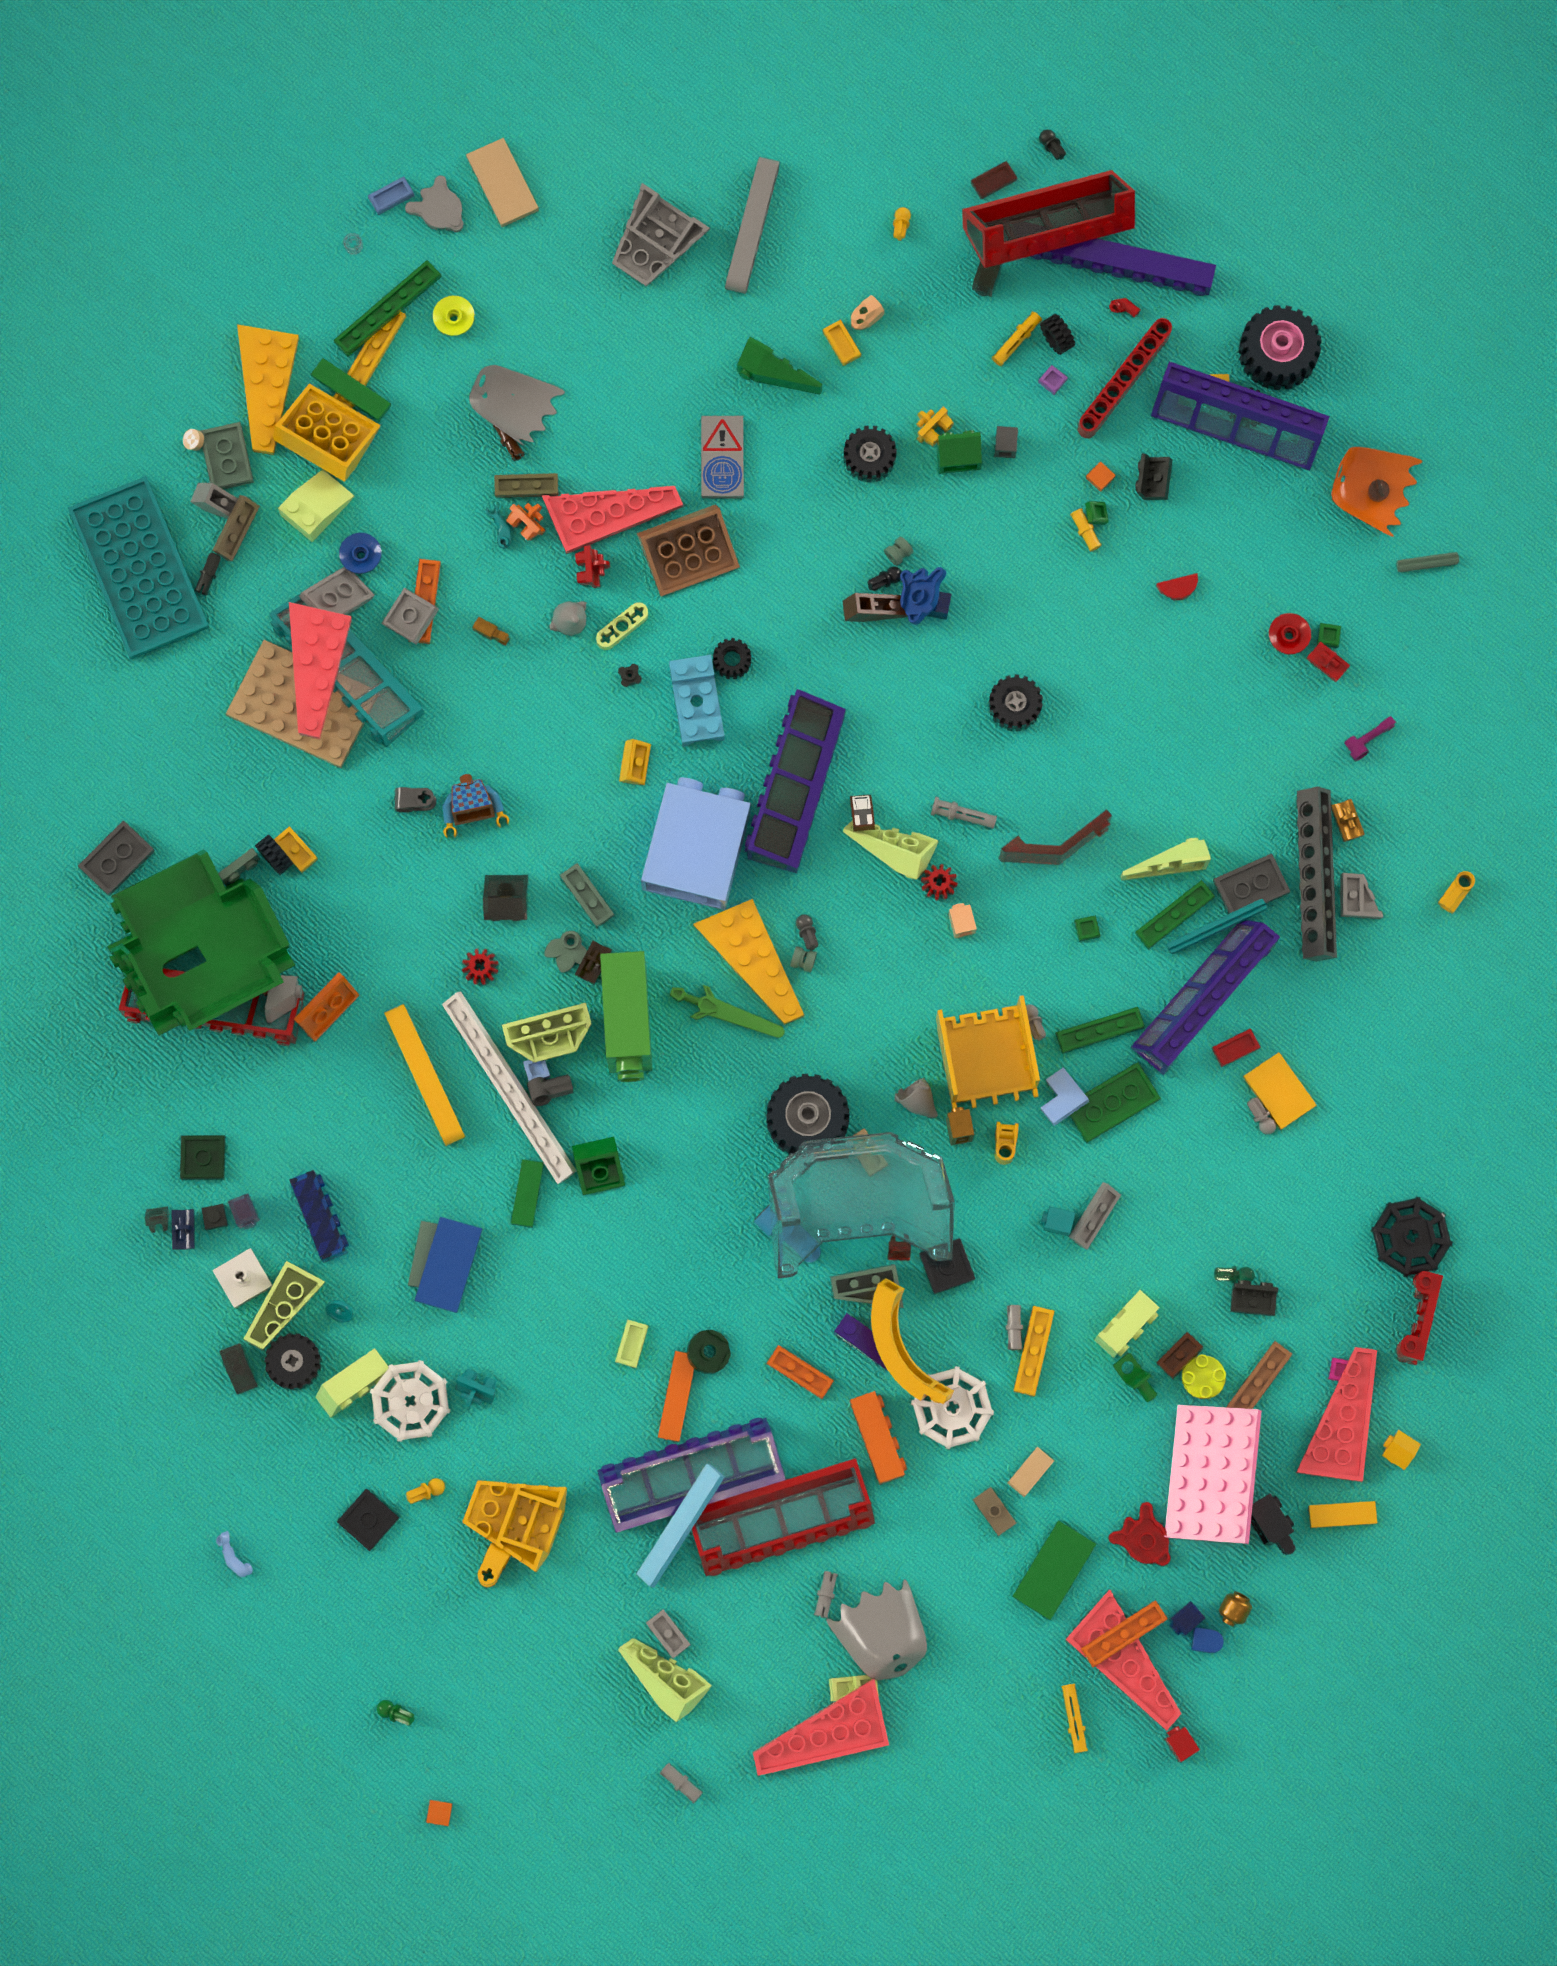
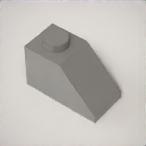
M198 483L190 502L206 512L228 519L238 498L213 483Z
M281 975L284 983L268 990L265 1005L267 1023H272L296 1007L298 998L302 997V985L298 984L297 976Z

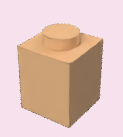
M964 903L953 905L952 909H949L948 915L954 938L976 934L977 928L971 905L965 906Z

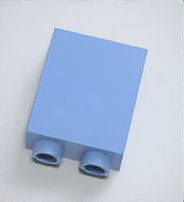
M681 777L678 779L677 785L666 784L641 879L642 890L726 910L751 814V803L744 802L745 794L741 791L731 788H720L719 795L703 792V783Z

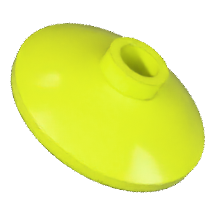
M447 296L441 299L434 307L433 322L436 328L445 335H461L467 332L474 322V309L470 302L463 297ZM452 316L458 317L456 321L450 320Z

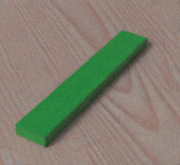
M426 260L333 340L334 343L349 357L442 277L441 274Z

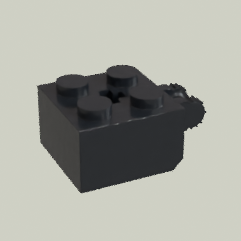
M1270 1493L1253 1503L1251 1525L1264 1545L1271 1546L1276 1543L1279 1550L1282 1551L1281 1553L1285 1554V1556L1291 1555L1296 1550L1295 1544H1293L1289 1536L1294 1532L1292 1529L1294 1523L1288 1515L1284 1516L1280 1509L1282 1504L1277 1496H1272Z

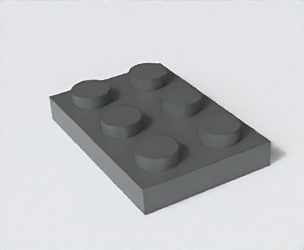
M123 820L78 867L110 896L155 850Z
M1272 853L1213 879L1229 914L1259 899L1269 903L1290 893L1289 887Z

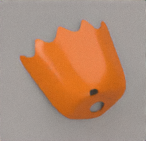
M1351 447L1339 464L1331 492L1332 500L1347 513L1394 537L1387 529V525H1401L1394 512L1400 507L1409 505L1408 500L1404 497L1403 489L1406 486L1417 483L1415 478L1409 473V468L1421 464L1422 460L1412 456L1371 448ZM1341 466H1342V471H1341V474H1340V476H1339V478H1338V474H1339L1340 468H1341ZM1344 475L1345 481L1341 482L1342 476Z

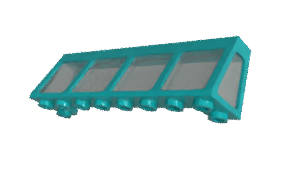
M300 594L270 613L272 619L270 623L274 627V632L280 638L284 636L291 647L289 602L307 606L299 597ZM349 629L333 692L336 693L338 691L343 696L341 698L342 702L348 708L352 706L356 710L355 716L362 723H368L371 727L369 731L372 733V738L378 744L383 743L387 747L425 713L419 703Z

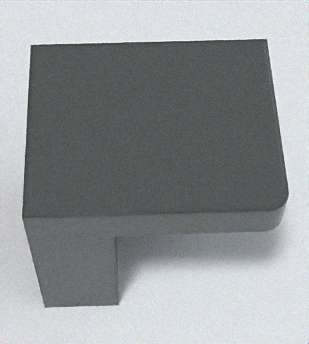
M997 426L994 457H1016L1017 427Z

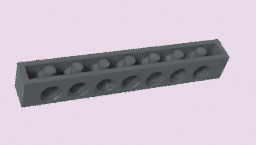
M1317 786L1297 791L1296 801L1298 809L1303 959L1315 962L1337 958L1331 791Z

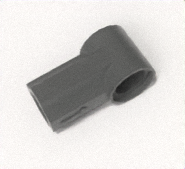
M568 1074L545 1080L543 1077H537L530 1080L527 1084L532 1103L535 1106L546 1105L553 1098L573 1093L571 1079Z

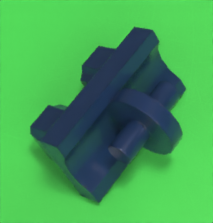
M194 1209L172 1210V1250L195 1249Z

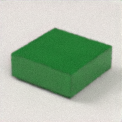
M1088 501L1085 503L1088 523L1100 525L1109 523L1105 502Z
M1320 623L1317 645L1321 641L1327 647L1338 648L1341 626Z
M1096 915L1074 920L1079 942L1100 938Z

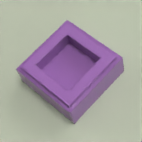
M1051 365L1038 380V383L1055 395L1067 381L1068 377Z

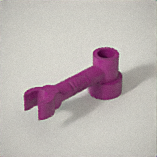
M1392 716L1386 718L1372 731L1357 739L1355 736H1352L1344 742L1355 762L1369 753L1365 746L1366 743L1395 727L1396 721Z

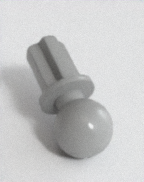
M1026 1005L1031 1033L1035 1040L1040 1041L1046 1036L1041 1024L1042 1018L1038 1016V1009L1034 1005Z
M1252 1098L1247 1102V1105L1254 1115V1121H1260L1259 1129L1263 1134H1272L1276 1130V1122L1274 1119L1267 1117L1270 1112L1265 1110L1259 1098Z

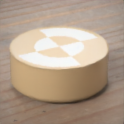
M189 429L185 432L183 436L185 448L197 451L203 446L204 436L201 431Z

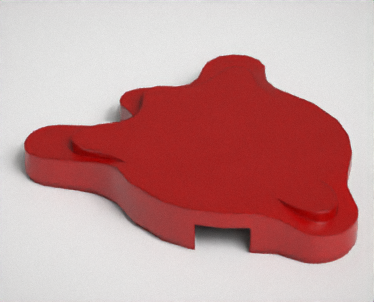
M1144 1502L1140 1505L1139 1520L1135 1521L1133 1518L1127 1517L1124 1520L1122 1530L1114 1531L1109 1535L1110 1543L1124 1547L1128 1554L1137 1562L1165 1566L1171 1559L1169 1555V1538L1164 1537L1167 1536V1531L1155 1519L1153 1507L1149 1502Z

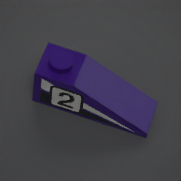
M846 1313L835 1329L834 1335L887 1370L876 1348L873 1332Z

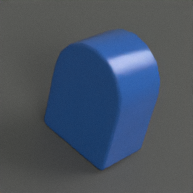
M1198 1627L1193 1629L1192 1651L1216 1653L1223 1647L1224 1640L1218 1631Z

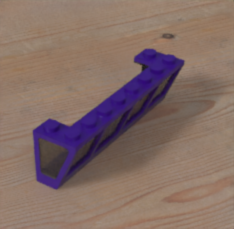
M799 689L796 690L795 695L791 694L788 703L789 715L785 714L782 722V727H785L783 735H778L776 747H779L777 755H772L769 767H773L771 775H766L763 787L767 788L765 794H760L758 800L759 814H754L751 827H754L752 835L748 834L745 842V852H748L749 860L794 873L798 872L846 713L845 708Z

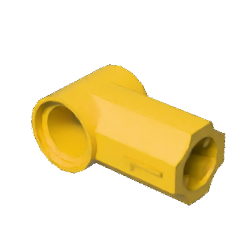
M1468 871L1460 872L1439 900L1438 904L1441 908L1453 914L1474 886V875ZM1459 878H1466L1469 881V886L1462 887L1459 884Z

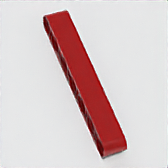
M1160 318L1154 322L1082 415L1078 425V432L1081 437L1091 438L1097 433L1162 349L1172 331V324L1169 320ZM1158 328H1163V329H1165L1167 332L1164 333V334H1161V333H1159V332L1157 331V329H1158ZM1145 344H1152L1154 349H1147ZM1137 359L1140 360L1142 364L1135 365L1132 361ZM1126 375L1130 380L1123 381L1120 379V376ZM1114 391L1118 396L1111 397L1108 395V392ZM1102 407L1105 409V412L1098 413L1095 409ZM1090 423L1093 428L1086 429L1083 424Z

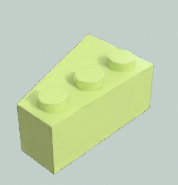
M374 1348L323 1383L315 1398L330 1418H332L341 1410L349 1407L355 1399L365 1396L370 1391V1388L377 1384L388 1370V1365Z

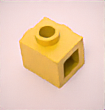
M1398 1429L1394 1436L1389 1435L1383 1446L1386 1449L1382 1456L1405 1470L1416 1456L1421 1444Z

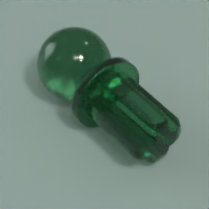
M1236 1266L1232 1268L1217 1267L1214 1270V1279L1218 1281H1232V1283H1236V1279L1252 1282L1255 1277L1254 1271L1247 1266L1239 1270L1236 1269Z

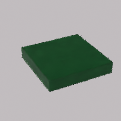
M181 1136L180 1179L225 1180L226 1136Z

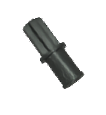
M209 553L203 570H200L201 576L194 591L200 593L204 585L202 594H208L212 580L216 578L215 573L221 556Z

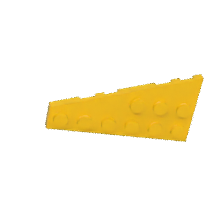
M237 324L253 452L274 455L277 444L273 440L275 425L283 416L299 335Z
M753 899L693 924L784 1025L804 1017V1013Z

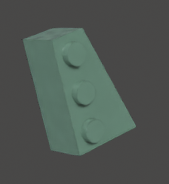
M895 1264L829 1276L834 1299L870 1304L873 1302L878 1283L885 1278L899 1285ZM902 1297L900 1300L899 1308H904Z

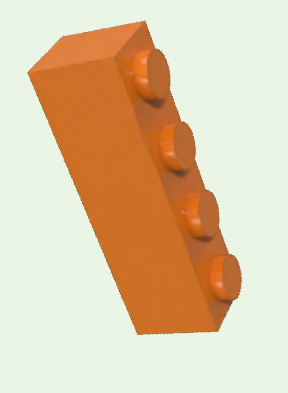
M873 1391L850 1399V1405L879 1485L904 1477V1471L907 1470L904 1458H899L896 1450L900 1449L896 1437H891L889 1429L892 1428L889 1417H884L881 1408L885 1406L881 1395L877 1396L876 1392Z

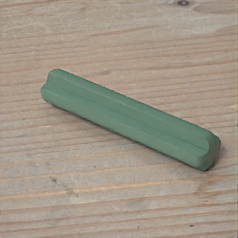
M1457 552L1402 559L1396 562L1398 572L1456 565L1459 562V555Z

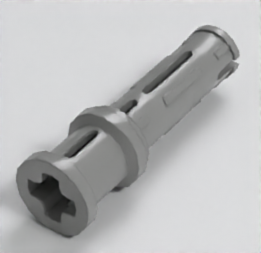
M935 797L931 811L933 816L935 814L948 817V820L956 818L994 829L997 818L996 815L958 806V803L955 801L950 803L939 800V797ZM966 814L973 815V816L980 817V818H984V820L978 819V818H974V817H971V816H967Z

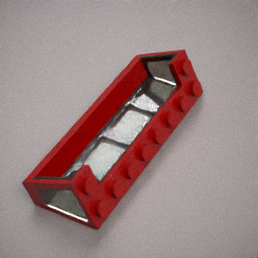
M1113 170L964 208L962 209L963 229L983 267L988 268L1134 229L1135 190Z

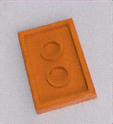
M338 972L294 1020L315 1042L359 997V994L347 979Z

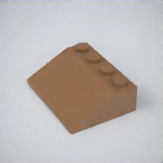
M716 504L637 533L660 596L740 567L720 508Z

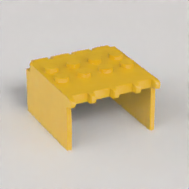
M1024 995L1019 996L1017 1005L1001 1008L1003 1016H999L998 1009L980 1012V1020H978L976 1012L959 1015L960 1023L956 1024L955 1016L944 1018L942 1010L937 1011V1031L952 1109L957 1108L956 1103L971 1101L972 1109L977 1108L976 1100L992 1097L993 1105L998 1104L997 1096L1012 1093L1014 1100L1018 1101V1092L1032 1090L1034 1098L1038 1097L1037 1087L1040 1077Z

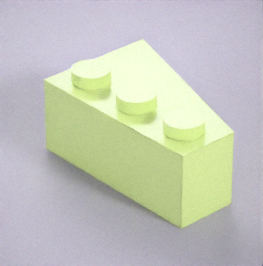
M1139 1290L1097 1335L1094 1341L1113 1358L1117 1354L1121 1357L1129 1348L1127 1343L1132 1338L1136 1341L1144 1332L1141 1329L1146 1322L1151 1324L1159 1316L1156 1311L1160 1307Z

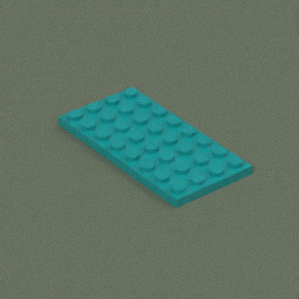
M146 476L68 507L130 660L209 628Z

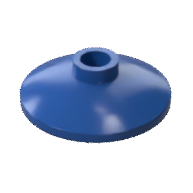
M354 533L348 536L342 542L339 549L342 565L352 573H368L375 569L381 560L382 551L379 542L367 533ZM359 553L365 554L362 559L358 558L357 555Z

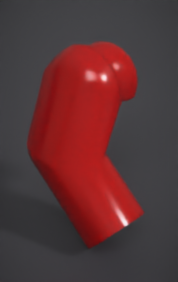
M1127 298L1112 300L1109 305V309L1113 313L1128 312L1134 318L1141 311Z

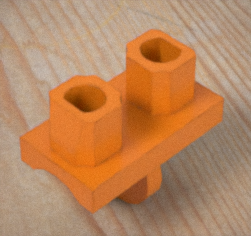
M527 503L524 508L529 511L528 513L520 505L512 504L509 508L512 512L506 519L510 525L517 528L523 521L527 526L522 530L521 535L528 541H531L538 534H544L546 529L534 519L536 518L539 522L543 519V516L539 513L542 509L539 504L532 507Z

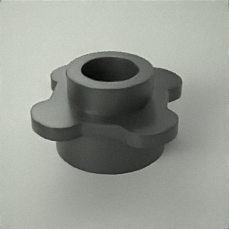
M631 664L630 667H620L618 669V674L622 678V686L628 687L641 682L642 678L638 674V665Z

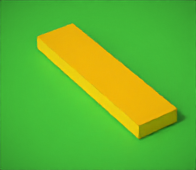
M1033 1306L1013 1392L1035 1397L1054 1310Z

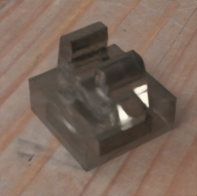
M168 1206L146 1209L145 1222L146 1226H149L150 1231L155 1233L156 1224H161L163 1230L167 1231L169 1220Z

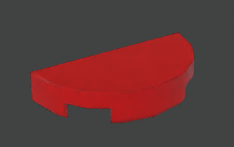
M1195 573L1159 582L1156 586L1161 594L1171 598V600H1183L1189 597L1195 590L1198 583V574Z

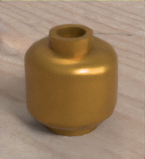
M1234 1591L1233 1594H1227L1219 1608V1613L1223 1616L1222 1621L1230 1626L1244 1624L1252 1610V1605L1249 1603L1250 1599L1237 1591Z

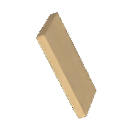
M504 138L466 154L501 228L539 211V207Z

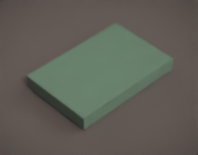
M237 422L201 430L204 436L202 447L210 483L215 484L221 489L254 483L241 423Z
M421 1221L408 1286L419 1288L438 1224Z

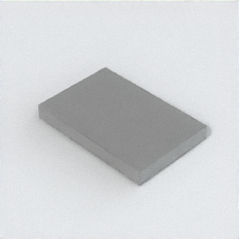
M342 567L301 592L299 597L309 607L348 615L372 600L374 594L355 573Z

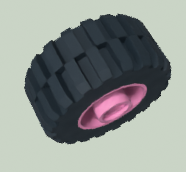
M1274 305L1272 310L1266 307L1262 309L1261 314H1254L1251 321L1247 322L1240 340L1239 354L1241 355L1239 360L1241 365H1245V373L1253 375L1251 380L1255 383L1260 381L1265 388H1268L1269 385L1274 386V390H1280L1281 386H1285V389H1290L1294 383L1300 385L1303 383L1304 378H1308L1311 375L1321 352V336L1317 335L1319 332L1317 325H1311L1313 321L1309 315L1304 317L1303 311L1297 309L1296 312L1291 310L1292 306L1286 305L1284 309L1280 305Z

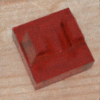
M892 1235L888 1247V1260H910L911 1242H909L908 1236H904L903 1242H896V1236Z

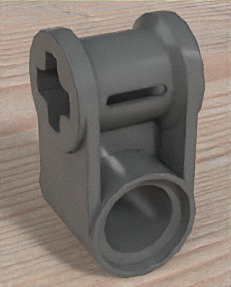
M395 788V811L397 812L430 811L436 806V797L428 788ZM428 795L429 799H427L426 803H423L422 800Z

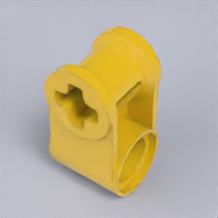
M999 1121L996 1122L995 1159L999 1164L1007 1165L1014 1158L1019 1123L1008 1125L1001 1124ZM1001 1149H1008L1011 1155L1004 1158L999 1154V1151Z
M494 1543L490 1544L483 1559L484 1561L478 1570V1581L483 1587L487 1588L497 1583L511 1557L510 1554ZM489 1571H491L493 1579H488L487 1581H484V1576L482 1574H487Z

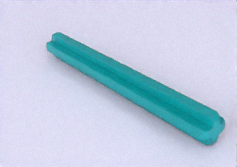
M1259 899L1167 943V947L1171 954H1175L1266 911L1267 905L1263 899Z

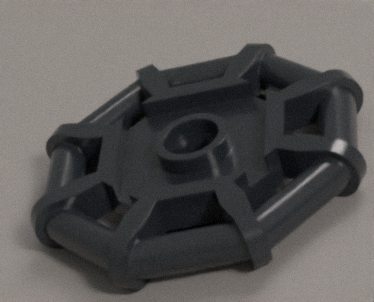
M1417 1196L1414 1199L1400 1202H1388L1374 1227H1371L1379 1262H1384L1407 1278L1409 1275L1418 1274L1422 1271L1435 1272L1438 1270V1265L1453 1244L1450 1240L1445 1220L1446 1214L1444 1212L1441 1213ZM1413 1208V1214L1401 1216L1399 1210ZM1420 1209L1432 1216L1433 1219L1428 1221L1419 1215ZM1392 1215L1396 1221L1391 1229L1384 1228ZM1436 1223L1438 1224L1441 1238H1435L1433 1225ZM1409 1231L1418 1235L1415 1242L1407 1240L1406 1236L1409 1235ZM1382 1235H1389L1392 1248L1387 1251ZM1437 1244L1440 1247L1432 1258L1428 1253L1431 1247ZM1396 1252L1400 1257L1405 1258L1404 1265L1390 1255ZM1423 1257L1426 1262L1411 1266V1259Z

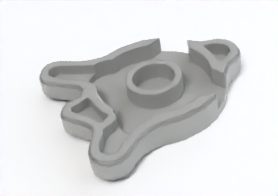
M437 176L432 187L421 190L420 194L423 201L408 202L405 206L408 214L421 217L432 229H446L454 232H459L463 229L461 201L455 193L448 189L444 176Z

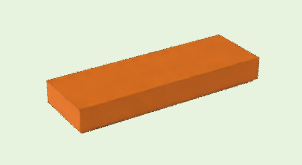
M779 1345L767 1362V1365L820 1399L824 1398L834 1382L833 1379Z

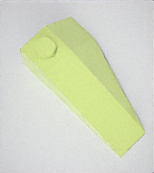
M851 821L843 829L846 835L896 872L916 880L926 870L938 844V840L920 833L902 834L896 828L882 830L876 824L875 830L853 831V822Z
M1198 838L1186 839V842L1123 871L1121 881L1205 870L1211 860L1205 840H1198Z
M634 1638L618 1649L659 1708L675 1722L689 1714L712 1686L696 1671L690 1668L685 1670L677 1666V1661L671 1658L669 1661L658 1655L657 1650Z

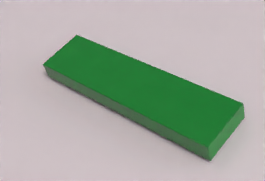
M322 358L311 373V377L378 422H380L391 407L390 402L324 358Z
M1202 880L1138 929L1135 932L1136 936L1149 950L1214 899L1215 895Z
M1135 1007L1058 1031L1055 1034L1061 1052L1064 1054L1143 1029L1145 1026L1139 1008Z

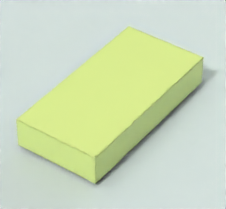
M627 1320L615 1363L637 1368L648 1325Z

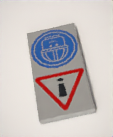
M701 416L702 498H744L743 416Z

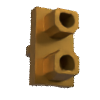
M1352 799L1331 805V810L1343 842L1364 836V831Z

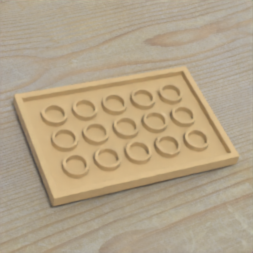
M263 640L226 712V716L339 768H342L364 725L355 716L356 710L352 706L348 708L341 700L343 696L337 691L332 693L321 738L315 739L299 735L293 653L266 640ZM337 674L336 680L355 700L372 690L365 685ZM379 693L360 705L368 715Z

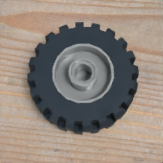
M802 1074L801 1077H790L789 1081L786 1083L783 1081L779 1088L774 1090L770 1102H768L766 1119L771 1138L774 1143L778 1144L780 1150L788 1152L789 1156L794 1158L799 1156L802 1160H808L811 1157L818 1159L824 1154L827 1156L832 1153L835 1147L837 1148L841 1144L842 1139L845 1138L850 1113L846 1097L842 1095V1090L838 1086L835 1087L832 1084L833 1081L828 1078L824 1080L821 1078V1075L817 1074L814 1076Z

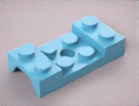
M711 655L669 661L682 747L694 742L710 739L724 741V730ZM694 697H700L703 703L699 707H694L691 704V700Z

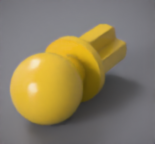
M905 207L898 208L894 214L893 237L898 239V241L905 238L906 230L910 225L911 213Z
M439 1478L430 1480L428 1486L425 1483H421L420 1487L406 1493L407 1501L413 1504L423 1499H431V1494L439 1496L445 1490V1483Z

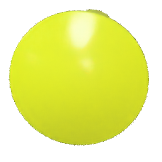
M1203 1354L1196 1356L1182 1371L1184 1388L1189 1394L1199 1399L1215 1397L1225 1385L1226 1372L1222 1364L1211 1356Z

